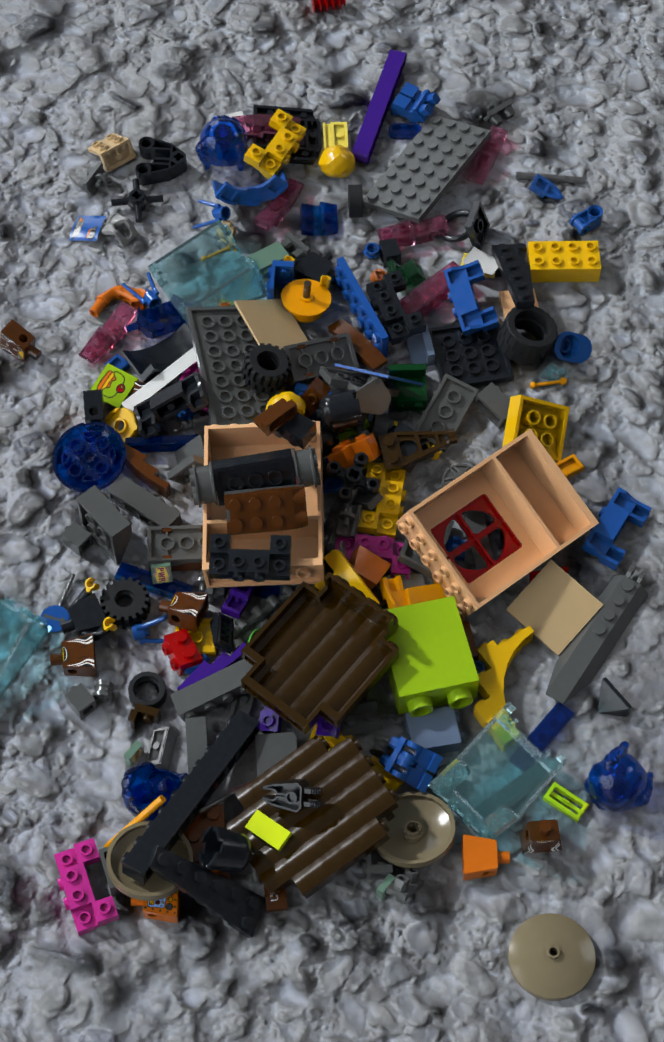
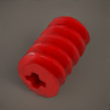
M311 0L314 13H316L317 8L322 12L323 7L329 11L331 6L334 11L336 5H338L340 10L342 5L346 6L345 0Z

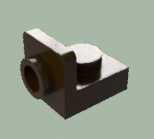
M136 703L135 708L130 710L128 716L131 728L136 729L139 719L147 724H159L161 719L160 709Z

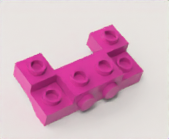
M356 534L355 539L337 537L335 549L340 550V542L343 541L348 561L353 551L361 545L391 564L390 578H394V574L406 575L407 580H410L411 567L397 561L404 543L394 542V538L388 536L379 537L370 536L369 534Z
M94 838L73 844L74 848L54 854L61 877L57 879L60 891L65 890L66 898H63L66 911L71 910L79 936L87 934L102 925L119 920L112 895L95 901L85 866L101 861Z

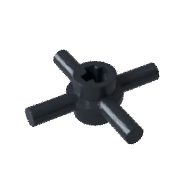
M135 178L132 180L133 190L129 193V196L127 198L111 199V205H128L135 212L136 223H141L142 211L146 208L147 203L164 201L163 195L146 196L140 190L139 179Z

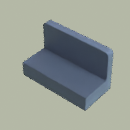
M426 325V332L406 339L412 364L426 363V366L434 365L435 352L428 325Z

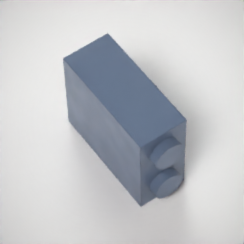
M449 706L434 708L430 714L419 717H411L409 713H405L404 722L408 740L436 754L460 751L461 743H464L463 732L458 729L460 719L458 712H454V709H451Z

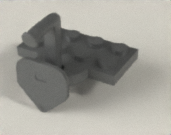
M320 366L319 374L329 384V387L337 390L345 388L346 390L354 389L356 391L354 399H359L362 416L358 417V422L361 421L362 425L353 429L357 435L362 433L370 434L369 431L363 429L367 414H384L388 410L391 396L398 397L400 390L385 377Z

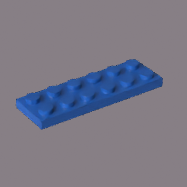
M344 257L337 258V266L335 267L336 286L341 288L342 296L345 301H348L351 313L356 315L359 327L364 329L365 337L387 358L389 336Z

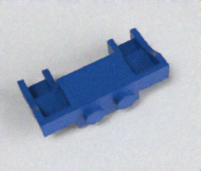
M478 260L466 265L443 270L450 291L447 295L455 307L452 308L455 318H458L465 336L480 330L486 332L501 326L493 306L482 311L480 310L473 284L486 279Z
M618 487L607 507L603 506L598 515L600 517L599 523L589 530L591 532L584 542L582 550L598 557L599 563L616 571L626 551L615 546V541L628 521L642 528L652 508L639 502L626 490Z

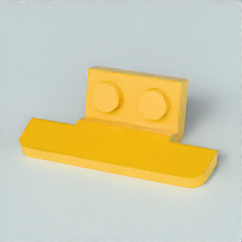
M334 549L324 557L334 571L333 575H338L345 579L350 586H354L362 591L366 598L369 597L379 604V601L340 550ZM324 580L314 584L319 592L325 587Z

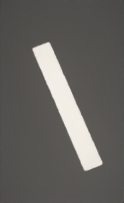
M194 347L121 404L133 411L134 406L150 398L197 361Z

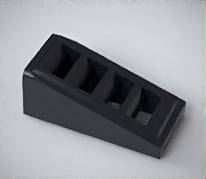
M218 612L210 621L213 643L215 647L231 653L233 651L234 621L232 618Z

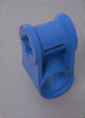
M592 205L582 212L575 214L570 219L569 224L578 230L580 236H584L601 225L603 209L598 205Z

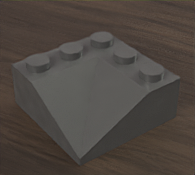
M94 485L76 498L81 524L89 530V533L92 534V539L118 566L122 561L132 536V522L127 515L123 516L120 513L116 503H111L108 500L107 494L102 489L99 490Z

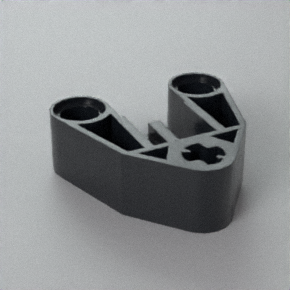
M147 136L139 140L140 156L143 159L153 160L152 163H139L136 165V178L139 179L140 185L145 186L170 181L187 171L186 154L172 143Z

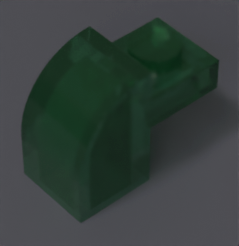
M392 259L386 262L388 267L387 273L401 271L407 283L406 289L415 287L426 280L421 265L413 259L402 266Z

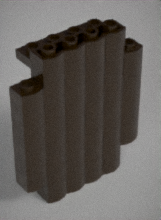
M330 572L324 577L325 587L320 592L313 584L309 585L303 581L241 650L242 658L253 666L241 679L242 688L305 735L321 717L338 729L399 658L398 646L392 641H387L398 629L397 617L388 610L382 609L376 601L369 597L366 598L362 591L354 586H350L345 579Z
M316 735L234 793L245 811L229 821L225 826L229 830L248 836L253 850V859L250 864L274 897L295 883L302 895L307 899L390 839L387 834L390 830L381 819L386 817L389 822L395 818L393 811L399 807L396 802L399 798L392 788L387 790L384 786V783L387 781L380 771L378 773L374 772L372 767L375 765L368 755L364 757L360 751L363 748L357 739L352 741L348 736L328 751L331 748L324 737L320 739ZM305 779L309 786L322 788L321 794H308V799L321 801V807H304L296 813L272 806L262 800V797L265 795H276V793L263 789V786L279 780ZM256 810H259L292 833L280 852L245 828Z

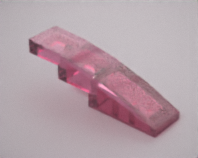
M272 114L242 115L231 118L229 131L262 138L264 133L276 135L278 132L269 126ZM293 117L292 121L300 125L301 118Z
M492 125L490 129L492 136L477 153L467 177L468 181L480 185L484 184L508 135V130Z

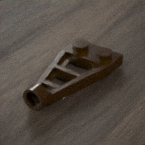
M455 429L446 431H401L378 436L386 473L407 468L450 445L458 443ZM434 438L436 445L423 450L420 443L421 439ZM403 441H413L417 444V451L409 456H403L400 443Z

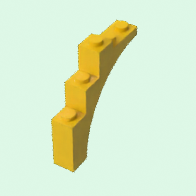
M530 625L525 629L520 628L514 633V636L509 639H503L498 645L492 640L489 643L481 644L477 649L478 660L483 662L486 668L478 674V692L484 699L475 704L473 716L502 752L519 742L520 732L511 720L506 707L504 678L514 657L524 646L533 640L534 630Z

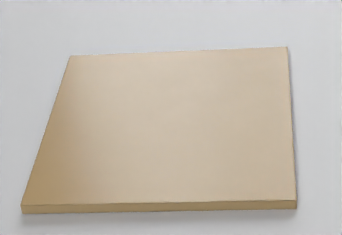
M281 299L234 301L235 306L258 345L260 343L265 345L270 343L272 346L277 345L281 349L287 345L308 341L293 314L284 307Z
M550 560L509 605L506 611L525 628L530 625L534 630V636L558 656L603 604L553 560Z

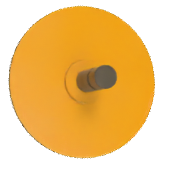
M311 279L294 280L283 288L281 293L282 303L293 314L296 321L304 323L316 321L331 304V294L326 286H320V282Z

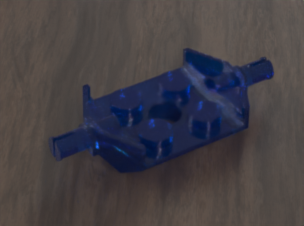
M173 295V300L162 303L156 309L147 308L141 310L138 307L137 321L125 327L128 333L138 329L147 338L154 339L178 330L184 323L188 324L186 316L187 307H201L199 301L187 304V302ZM161 319H167L168 321L165 322V323H163V322H161V321H159V320H161Z

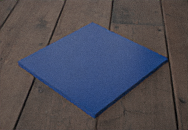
M335 363L337 367L424 386V383Z

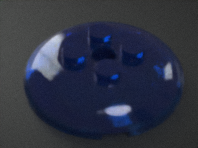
M96 421L86 424L79 423L64 432L58 439L52 453V467L59 481L70 490L84 493L94 485L101 490L111 485L121 474L126 462L125 443L120 434L113 427L105 423ZM90 457H94L93 461H87Z

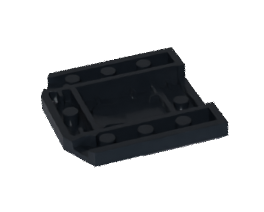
M253 105L252 141L254 144L266 149L278 131L269 126V121L279 108L293 116L292 121L306 128L305 136L300 141L296 153L291 154L289 163L313 165L322 149L321 123L319 119L314 117L312 109Z

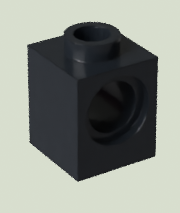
M392 238L379 241V252L383 267L388 268L401 265V251L397 239Z

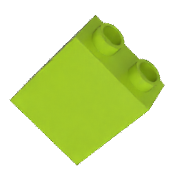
M454 596L387 609L398 619V629L387 640L388 642H394L399 648V658L387 671L398 715L409 713L411 717H419L430 714L434 710L433 707L449 704L451 709H461L472 704L473 699L477 698L479 677Z

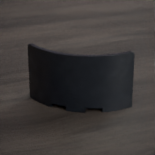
M184 323L172 335L151 347L136 351L123 350L121 353L140 379L148 383L193 348L189 325Z

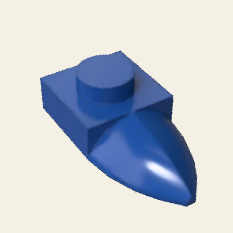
M540 174L534 177L528 188L541 198L546 196L552 199H563L562 193L557 186Z

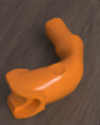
M117 285L98 295L89 313L93 317L98 318L102 310L113 300L125 301L132 308L140 311L144 310L147 305H143L139 299L122 285ZM130 287L144 298L146 293L144 289Z

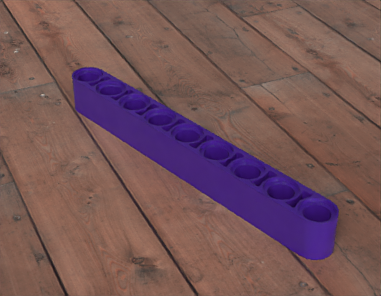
M392 49L389 51L352 150L356 162L368 164L406 63V52Z

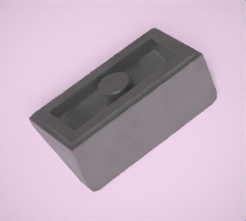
M170 726L153 728L144 762L145 766L164 770L169 769L177 739V732Z

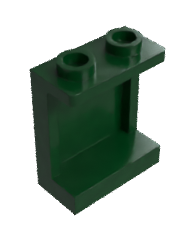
M426 363L389 364L388 375L424 383V386L389 378L400 390L398 397L391 396V411L420 412L426 410L428 406Z

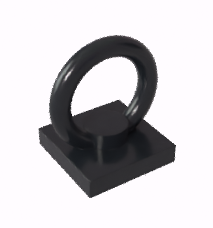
M474 201L470 211L456 210L446 215L438 226L439 236L443 240L453 243L469 238L472 246L481 250L490 226L481 201ZM457 217H468L464 233L448 235L445 232V227L451 220Z

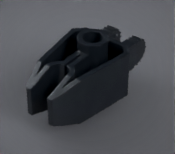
M305 779L279 780L263 786V789L276 793V795H265L262 797V800L272 806L296 813L304 807H321V801L308 799V794H321L322 788L309 786Z

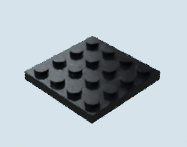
M460 324L430 328L429 333L435 352V366L439 381H442L445 373L472 387L489 385L491 382L496 384L514 381L510 360L502 353L498 346L497 334L500 326L486 332L480 330L467 336L463 334Z

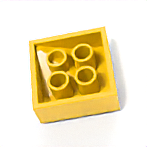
M524 395L511 396L502 447L531 429L552 459L556 462L560 461L570 407Z

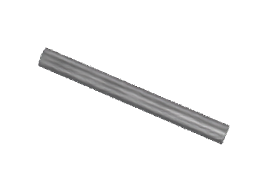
M516 172L515 178L533 180L540 173ZM540 174L552 182L584 184V177Z

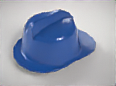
M566 331L557 336L553 344V350L561 360L582 363L590 357L592 344L588 337Z

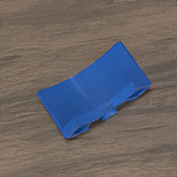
M283 169L266 182L251 187H237L226 181L224 184L216 180L212 181L217 199L235 206L236 204L247 205V207L261 205L262 202L269 199L273 200L289 186Z

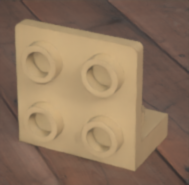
M115 133L108 134L102 141L93 142L92 146L87 148L90 153L100 157L106 172H110L137 157L130 139Z

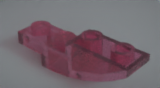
M288 178V188L274 198L254 218V224L268 231L273 226L277 227L293 207L304 184L295 179Z
M442 214L423 220L420 224H411L410 220L377 229L376 231L380 241L396 238L399 246H410L433 241V236L449 232V227L445 215Z
M121 301L102 328L98 327L79 353V357L93 365L104 358L129 330L127 326L138 313L137 310Z

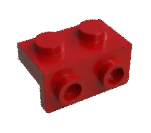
M186 628L164 635L162 651L165 656L168 655L171 668L177 672L179 677L183 676L184 669L202 663L203 658Z

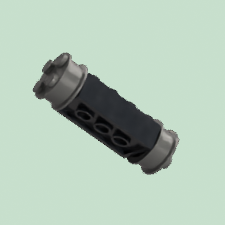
M309 445L308 449L295 451L292 448V453L291 448L216 460L212 461V463L209 462V465L195 467L193 464L192 468H189L191 487L193 488L194 504L199 505V508L202 507V504L213 502L216 505L219 502V506H224L225 491L304 484L305 487L314 486L317 489V485H321L318 473L315 448H311Z

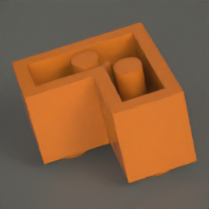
M362 433L353 440L347 438L340 441L338 446L332 448V452L327 458L329 462L337 461L341 467L347 469L354 465L353 460L357 453L363 452L367 454L370 462L376 460L382 452L373 433L368 435Z

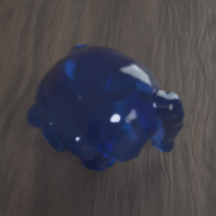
M216 115L203 126L200 140L196 144L195 149L204 169H209L211 164L222 167L236 165L238 171H243L246 163L243 161L244 154L249 149V146L247 145L246 131L237 118H231L227 115Z
M626 741L621 742L618 747L612 749L605 755L602 761L593 764L584 782V789L589 794L590 801L598 809L623 812L633 807L646 806L650 801L653 791L654 774L653 772L646 773L638 760L628 753L629 743Z
M143 762L128 769L121 781V794L126 808L136 817L160 795L166 798L164 803L166 805L170 800L172 792L175 789H179L187 773L179 774L175 771L158 769L151 762ZM161 806L145 821L155 820Z

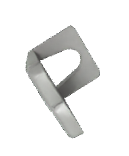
M110 214L104 220L99 235H115L121 246L126 247L138 232L128 217ZM125 222L130 231V236L127 239L115 229L116 226Z

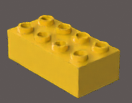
M528 241L527 254L532 283L599 282L601 261L598 241Z

